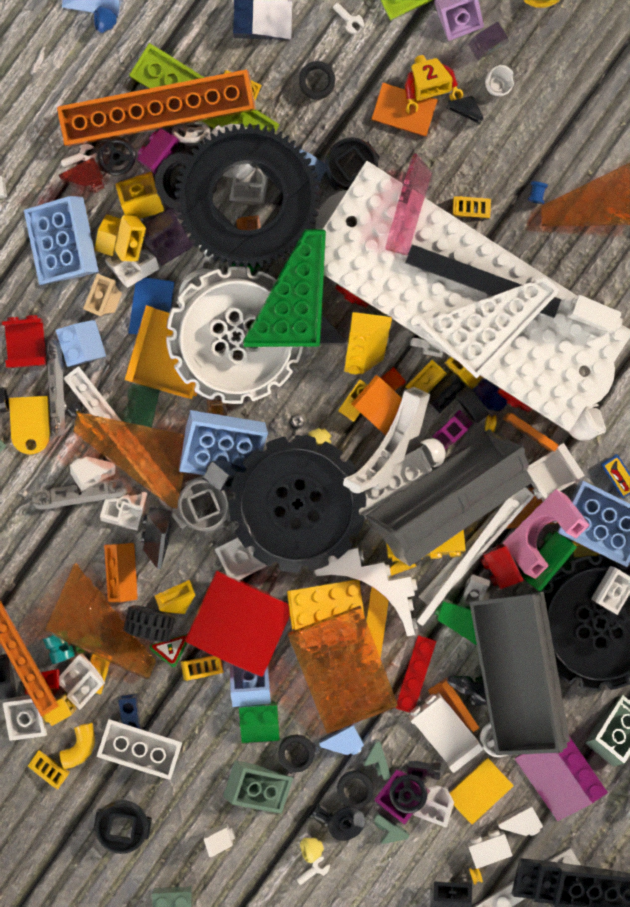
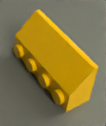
M352 313L344 372L364 374L384 360L392 317Z

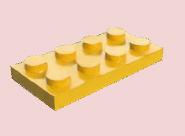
M358 579L287 591L292 629L296 630L364 617L360 580Z

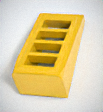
M453 196L452 216L490 218L491 199ZM459 202H463L462 212H459ZM467 202H470V212H466ZM474 203H478L477 213H474ZM482 203H485V214L481 213Z
M213 655L181 661L185 681L224 673L221 659ZM211 660H215V671H213ZM204 661H207L209 672H205ZM196 663H199L201 673L199 674L197 673ZM189 664L192 666L193 675L189 673Z
M40 750L28 765L30 769L57 790L70 773V771L64 769L63 766ZM40 758H42V763L39 767H36V763ZM46 762H47V763L50 764V765L48 766V768H47V769L45 770V772H44V771H42L41 769L44 767V765H45ZM52 767L56 769L51 776L48 775ZM59 772V773H61V776H60L59 779L56 781L54 778H55V776L57 775V773Z

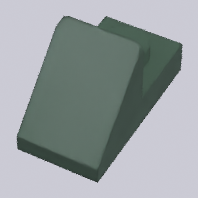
M378 738L375 739L364 759L363 766L379 762V764L375 765L378 775H382L383 779L387 780L391 778L380 739Z
M376 811L373 816L375 825L383 831L387 829L380 839L381 844L409 838L410 835L407 830L379 811Z

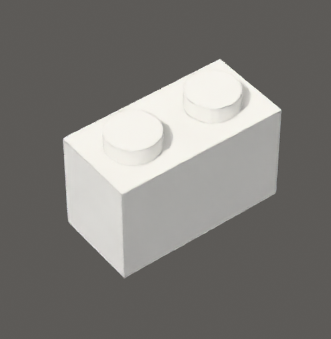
M493 830L488 833V836L482 838L481 836H476L470 839L471 842L467 843L476 869L513 856L503 830Z

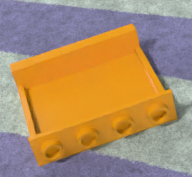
M146 305L124 380L188 399H192L193 396L196 397L197 392L194 390L195 382L186 384L174 368L178 359H171L168 353L166 337L173 334V331L167 328L170 313Z

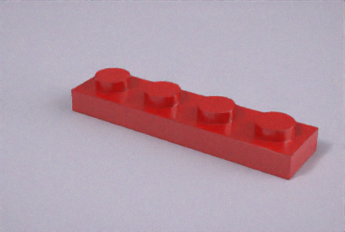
M420 635L417 636L395 709L410 713L416 707L436 640Z

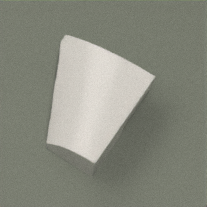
M147 249L140 251L138 261H122L120 259L112 261L111 257L105 259L109 268L127 288L159 269L156 257Z

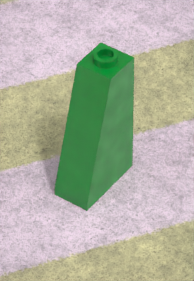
M442 600L441 604L435 609L434 615H437L436 619L477 645L471 609Z

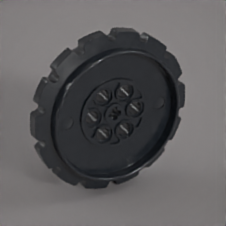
M296 435L293 442H288L286 437L271 440L266 443L267 450L265 452L256 449L244 460L243 465L246 467V471H238L233 479L230 491L236 494V499L229 501V513L231 521L239 523V528L235 530V533L245 548L254 547L253 557L267 566L278 562L279 570L296 573L301 571L303 565H306L309 571L329 565L328 559L330 556H335L339 559L351 548L352 543L349 541V537L352 535L358 536L364 523L365 517L359 514V510L366 507L365 491L354 493L350 491V488L343 485L344 479L355 474L358 470L351 460L341 461V450L326 441L321 446H318L315 437ZM298 479L305 481L306 485L302 490H298L294 486L295 481ZM279 487H285L288 491V494L283 498L279 497L276 493ZM319 491L321 493L320 500L312 501L310 499L311 492ZM296 498L301 499L300 502H303V506H299V509H295V505H292ZM277 506L284 507L286 511L281 517L276 516L274 513V509ZM311 510H316L319 513V517L314 521L308 518V512ZM292 518L300 519L301 525L298 528L290 526Z
M601 554L598 555L596 561H592V558L588 555L573 559L569 562L570 568L568 570L560 567L548 582V589L540 591L544 592L558 676L569 684L579 680L580 688L591 691H601L604 684H607L610 690L625 687L630 684V621L624 625H619L618 623L626 618V614L630 619V594L621 608L623 615L619 619L613 618L612 614L610 615L611 611L603 606L596 608L595 602L591 598L610 566L630 576V563L628 567L622 566ZM582 608L587 609V615L584 618H580L578 614ZM609 611L610 619L615 622V625L610 626L609 619L604 616V612ZM598 618L601 619V620H603V621L601 622V624H602L601 627L598 626V625H596V624L598 623V621H597ZM586 627L587 635L580 637L578 634L579 630ZM619 627L620 635L613 637L612 630ZM603 637V645L597 647L595 645L596 639Z

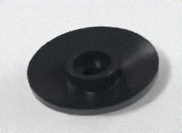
M344 807L333 814L328 824L331 836L339 841L355 838L364 828V814L360 809L354 807Z

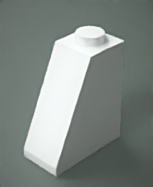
M581 295L573 298L567 315L571 319L610 333L615 332L616 329L619 330L623 320L620 318L621 312Z

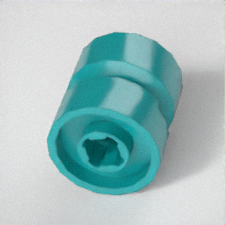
M66 630L43 639L46 649L50 650L48 655L52 664L75 656L72 645H68L70 639Z

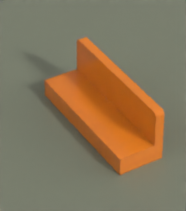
M134 543L105 544L108 602L137 600Z
M447 678L428 689L430 695H436L439 692L470 731L474 732L479 729V726L454 688L447 683Z

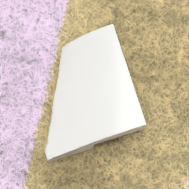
M141 492L142 494L124 495L121 498L105 499L100 514L101 521L138 531L148 493Z

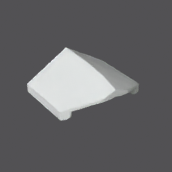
M255 169L243 181L233 178L230 201L251 205L263 204L268 177L260 169Z
M438 785L428 787L431 791L428 794L424 807L413 815L447 827L454 801L448 789Z

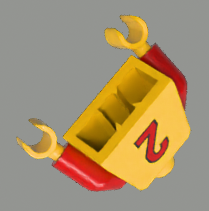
M419 55L414 59L415 64L411 66V72L408 73L405 83L406 99L409 100L406 106L408 114L410 113V105L415 107V113L418 110V104L414 102L415 98L417 101L448 92H451L449 95L451 101L456 100L455 93L459 99L463 97L462 90L457 89L458 83L451 68L441 64L437 58L426 60L424 55Z

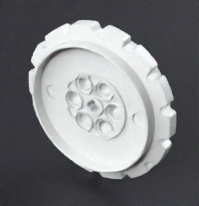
M228 266L227 272L224 274L216 268L200 275V284L194 285L189 283L177 297L181 305L177 308L172 307L168 317L167 328L172 330L173 334L166 337V343L170 358L178 359L177 364L174 365L175 370L186 384L195 382V392L211 400L215 396L220 395L223 403L241 404L246 396L255 401L271 394V385L275 384L280 387L290 377L293 371L289 368V365L293 362L298 363L303 347H244L243 340L250 329L246 326L247 321L250 319L255 320L276 279L260 270L251 275L250 268L244 269V266H240L239 269L236 266ZM231 312H238L236 320H229ZM216 323H221L223 326L219 332L213 331V326ZM234 331L238 333L239 337L237 339L233 337L232 333ZM219 342H223V350L216 351L215 345ZM235 350L242 351V355L238 359L232 357Z

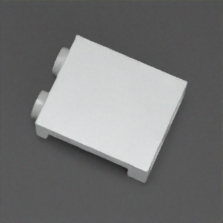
M564 443L558 446L555 452H550L529 465L527 470L533 481L531 484L535 488L533 492L537 499H542L543 502L556 489L561 492L585 476Z

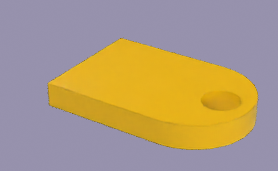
M49 396L9 398L13 445L17 450L25 454L40 453L47 447L50 441ZM30 439L36 442L34 450H29L26 447V443Z

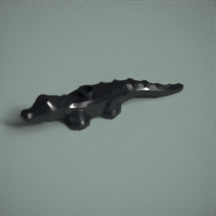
M470 676L448 677L447 683L462 694L472 695L468 699L472 706H488L483 677L479 676L474 680Z

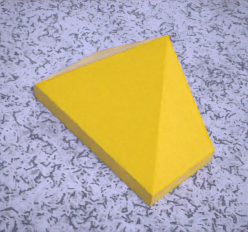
M190 580L155 595L160 611L185 614L195 597Z

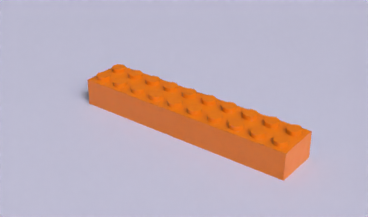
M247 69L57 107L65 146H74L256 110L250 74Z

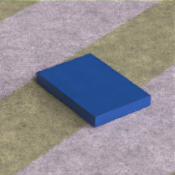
M143 278L135 283L129 334H138L146 305L170 313L175 282Z

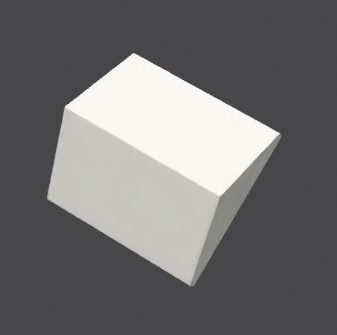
M610 566L591 600L618 615L630 594V576Z

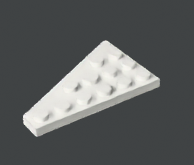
M544 277L426 320L420 325L477 378L560 290Z

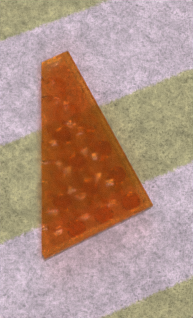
M630 163L542 205L541 226L630 225Z
M79 412L76 413L73 433L172 509L178 508V499L184 472H179L185 434Z
M74 563L44 631L144 679H149L156 660L146 651L145 646L140 644L135 636L123 630L125 622L120 619L116 610H113L107 603V599L93 585L91 579L79 568V564Z

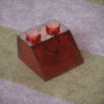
M94 158L59 174L60 179L65 184L88 192H100L108 184Z

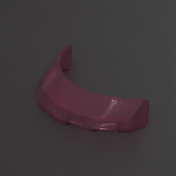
M414 153L385 247L386 250L406 256L409 253L427 189L433 176V172L417 153Z

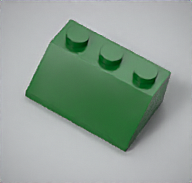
M555 530L552 533L549 531L542 539L544 543L540 548L537 546L539 553L549 566L536 579L525 574L521 567L518 568L522 578L539 592L577 548L576 545Z

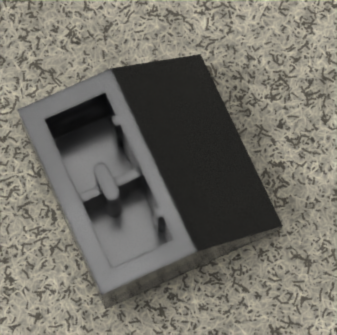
M434 881L430 886V907L472 906V884Z

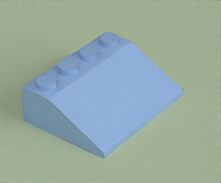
M68 196L24 210L39 285L99 272L83 197Z
M190 410L179 472L205 475L208 464L217 460H225L246 469L243 465L244 460L256 449L263 452L268 435L265 422Z
M579 481L571 497V502L585 518L589 526L577 538L567 534L561 526L558 533L628 567L630 563V504L585 481Z

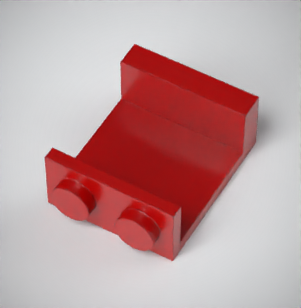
M29 315L24 320H19L18 317H8L7 321H2V326H5L8 360H5L6 368L47 365L43 319L38 318V315Z

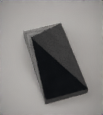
M473 96L452 100L447 104L446 109L478 124H481L484 118Z
M457 375L443 377L430 391L429 403L440 414L466 385Z

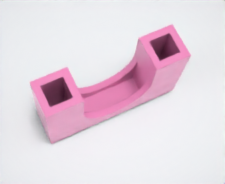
M557 489L503 542L523 572L534 579L549 566L537 549V537L545 525L557 521L562 529L574 538H577L589 526L567 495Z

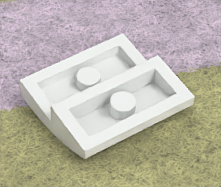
M82 653L59 676V685L68 693L66 697L79 710L105 683L96 668Z

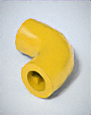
M92 722L74 727L76 734L75 745L60 751V759L64 769L73 768L84 763L92 754L95 746V731Z

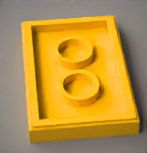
M487 757L449 793L454 801V806L473 825L514 785Z

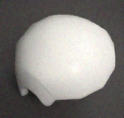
M498 65L492 68L485 78L487 91L491 95L498 97L508 94L514 86L513 71L505 65Z
M434 438L421 441L420 443L423 445L420 448L425 451V456L430 466L438 467L442 465L446 455L443 444Z

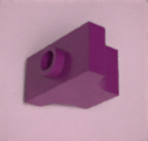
M458 410L432 437L439 440L446 450L468 430L473 422L461 410Z

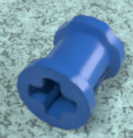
M532 181V190L527 201L544 204L543 197L548 184Z

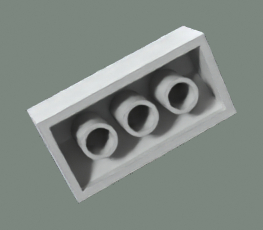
M109 719L97 757L171 780L183 742Z

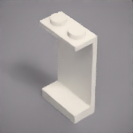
M438 692L436 695H430L425 700L426 703L421 707H415L410 712L409 718L412 724L419 728L443 757L449 769L454 773L484 749Z

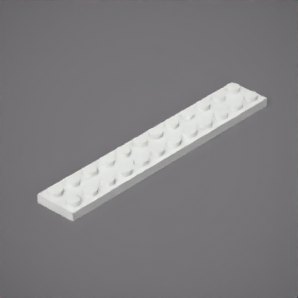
M422 448L406 454L404 461L393 466L388 486L380 490H373L371 488L365 490L366 507L361 508L359 514L366 518V515L432 471ZM316 510L308 512V518L312 521L319 517V513ZM298 518L290 520L292 528H298L301 525V521ZM238 538L215 548L227 575L238 580L267 566L253 557L254 547L245 548Z

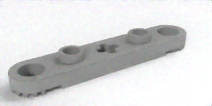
M50 340L47 345V350H49L47 353L49 357L50 417H52L51 427H53L51 430L54 436H63L65 433L66 412L63 389L65 367L62 363V348L59 340Z
M117 478V480H103L83 491L80 490L78 485L58 487L48 491H38V493L33 495L32 500L35 508L48 509L121 497L128 492V485L125 479ZM117 486H122L119 490L114 489ZM42 498H46V499H45V502H44V501H43V502H42V501L39 502V500L42 499Z

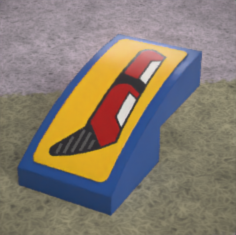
M615 454L601 463V466L609 480L612 481L619 496L623 499L630 494V473L620 457Z

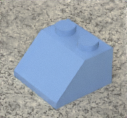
M95 320L73 324L56 330L67 367L71 368L106 357Z
M229 663L232 707L271 704L268 666L263 677Z

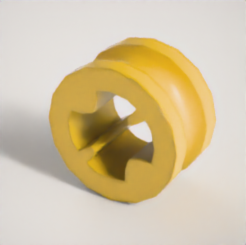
M488 415L485 418L484 431L489 429L491 432L495 431L496 415H493V417Z
M470 868L469 872L474 885H477V882L483 883L479 868Z

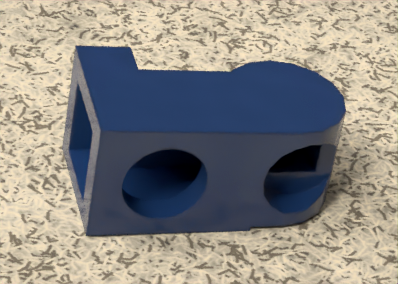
M137 693L119 696L118 702L122 723L140 729Z

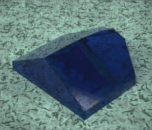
M484 378L473 388L488 410L501 411L507 406L506 402L508 400L497 393L499 387Z

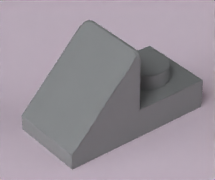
M469 575L460 604L470 607L471 601L483 600L490 580Z

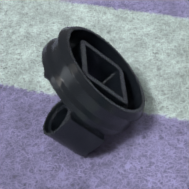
M350 137L336 142L331 147L326 158V173L323 176L334 191L339 188L348 190L359 174L358 172L349 178L338 163L352 151H354L363 166L368 161L378 167L380 156L369 141L366 142L359 138Z
M116 800L107 804L103 809H97L93 830L98 841L106 850L116 854H126L139 848L145 839H149L152 818L146 816L143 809L136 803L129 800ZM114 816L133 819L130 838L110 834Z

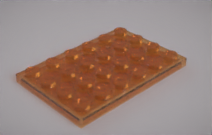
M361 606L288 633L327 734L398 707Z

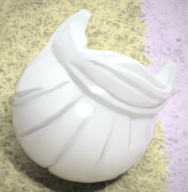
M598 404L584 408L569 432L572 437L586 441L602 433L605 434L606 427L601 411L593 408L599 406Z

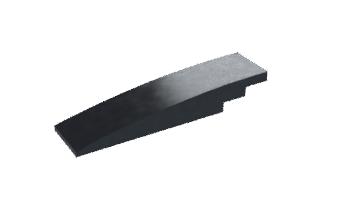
M519 858L511 894L513 897L529 898L538 903L553 904L554 907H630V873Z

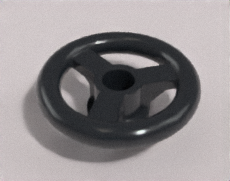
M115 137L102 143L98 150L97 160L104 172L109 175L120 176L132 169L136 160V154L130 142L123 138ZM114 143L124 145L130 154H124L122 151L116 150ZM109 147L111 151L110 161L106 165L103 160V153ZM119 154L120 159L114 160V155ZM125 161H129L127 166L121 170L112 169L114 166H121Z
M407 774L399 776L393 781L389 795L396 809L403 813H415L424 807L428 792L420 778ZM410 781H414L419 785L422 796L415 794L413 789H411ZM401 782H404V788L399 792V798L396 799V787ZM406 791L410 792V798L405 796ZM413 800L419 802L416 806L410 808L400 805L402 802L408 804Z

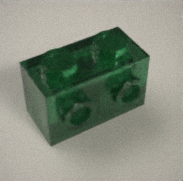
M132 384L127 393L128 404L123 412L124 422L152 428L160 390Z

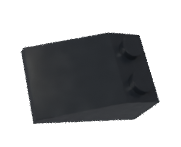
M150 507L148 514H144L143 525H146V530L142 531L141 542L144 543L143 550L157 569H161L168 548L173 511Z

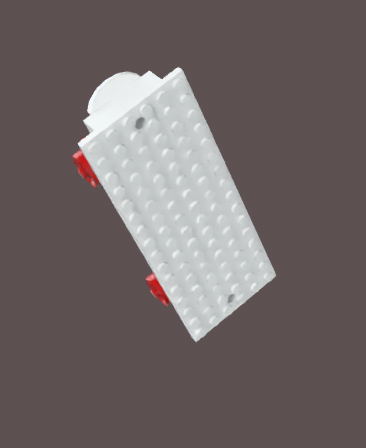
M366 161L348 190L332 195L321 206L319 215L316 217L315 229H325L324 276L337 283L334 288L345 296L344 299L351 304L356 303L364 308H367L370 304L457 360L420 324L426 320L492 297V295L405 264L412 244L522 285L546 277L560 290L555 296L561 299L555 318L538 313L480 376L498 386L499 390L497 393L508 400L506 403L513 408L519 407L529 413L533 409L570 432L585 407L592 406L601 401L609 392L614 381V361L630 338V329L621 324L619 330L616 329L615 332L610 333L567 317L572 300L577 295L368 161ZM352 220L356 223V226L349 227L346 222ZM580 367L584 369V376L579 374Z

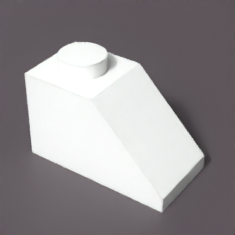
M91 457L79 458L70 465V473L80 490L83 491L114 475L115 465L114 463Z
M530 803L496 821L500 829L524 836L529 834L533 836L540 832V828L543 827Z
M228 824L205 831L204 842L209 857L233 845L235 835L233 829H229Z

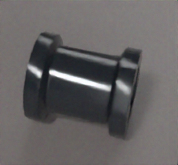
M317 803L308 818H313L322 824L323 828H326L333 813H328Z

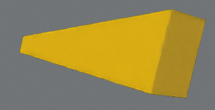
M397 561L390 567L391 576L414 568L416 565L414 563L408 566L402 561Z

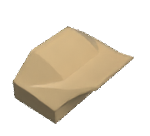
M97 274L83 310L101 317L107 313H115L122 295L116 286V281Z

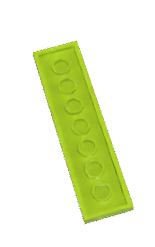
M151 43L147 45L129 74V77L148 89L205 78ZM258 110L202 121L212 129H215L218 125L223 127L228 124H243L248 128L249 123H251L253 129L259 124L260 130H263L266 125L268 132L275 128L276 133L280 124Z

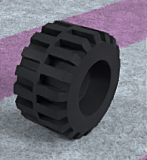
M133 605L128 607L123 630L135 637L157 642H167L171 639L175 617L158 609Z

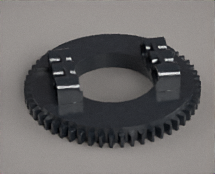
M249 123L247 129H245L243 124L240 125V129L233 125L232 131L225 127V133L218 129V136L210 133L211 140L204 137V145L199 142L197 143L199 150L192 148L194 156L187 155V159L190 162L183 161V166L186 169L179 170L183 176H177V180L181 183L175 184L176 189L180 190L175 192V196L179 197V199L175 200V204L180 205L176 208V211L181 213L178 215V219L184 220L181 223V227H187L184 230L185 234H191L189 236L190 241L196 240L194 242L195 247L201 245V253L207 250L206 257H210L213 254V261L216 262L221 258L220 263L223 265L227 261L229 267L235 263L237 269H239L241 264L244 265V269H247L248 265L255 269L256 264L263 268L264 263L271 266L272 260L279 263V257L285 260V254L291 255V249L295 248L304 230L313 229L310 224H316V219L313 217L319 215V212L314 209H320V204L316 202L321 201V196L316 194L321 193V188L316 187L320 185V181L314 180L318 177L317 172H312L315 170V166L309 165L311 158L305 159L307 152L300 153L302 146L295 147V140L289 143V135L282 138V131L276 135L275 128L268 132L266 125L263 130H260L259 124L256 125L255 129L252 128L251 123ZM241 164H256L262 173L274 183L275 187L283 193L282 206L277 216L266 226L255 230L236 229L213 204L214 189L220 177L227 170Z

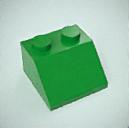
M278 702L239 706L242 743L280 741Z

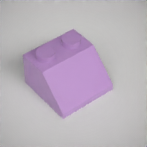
M434 0L448 41L484 28L478 0Z

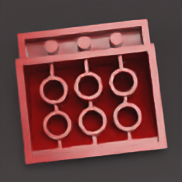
M216 570L185 638V642L230 664L263 677L289 620V603L272 596L265 590Z

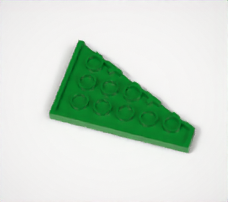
M325 229L304 230L243 340L244 347H320L326 241Z

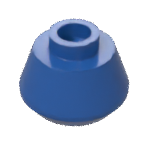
M99 6L94 11L96 30L104 33L113 29L117 22L116 14L110 9Z

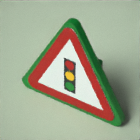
M187 634L172 638L167 642L151 644L149 649L171 667H175L187 645V642H185Z

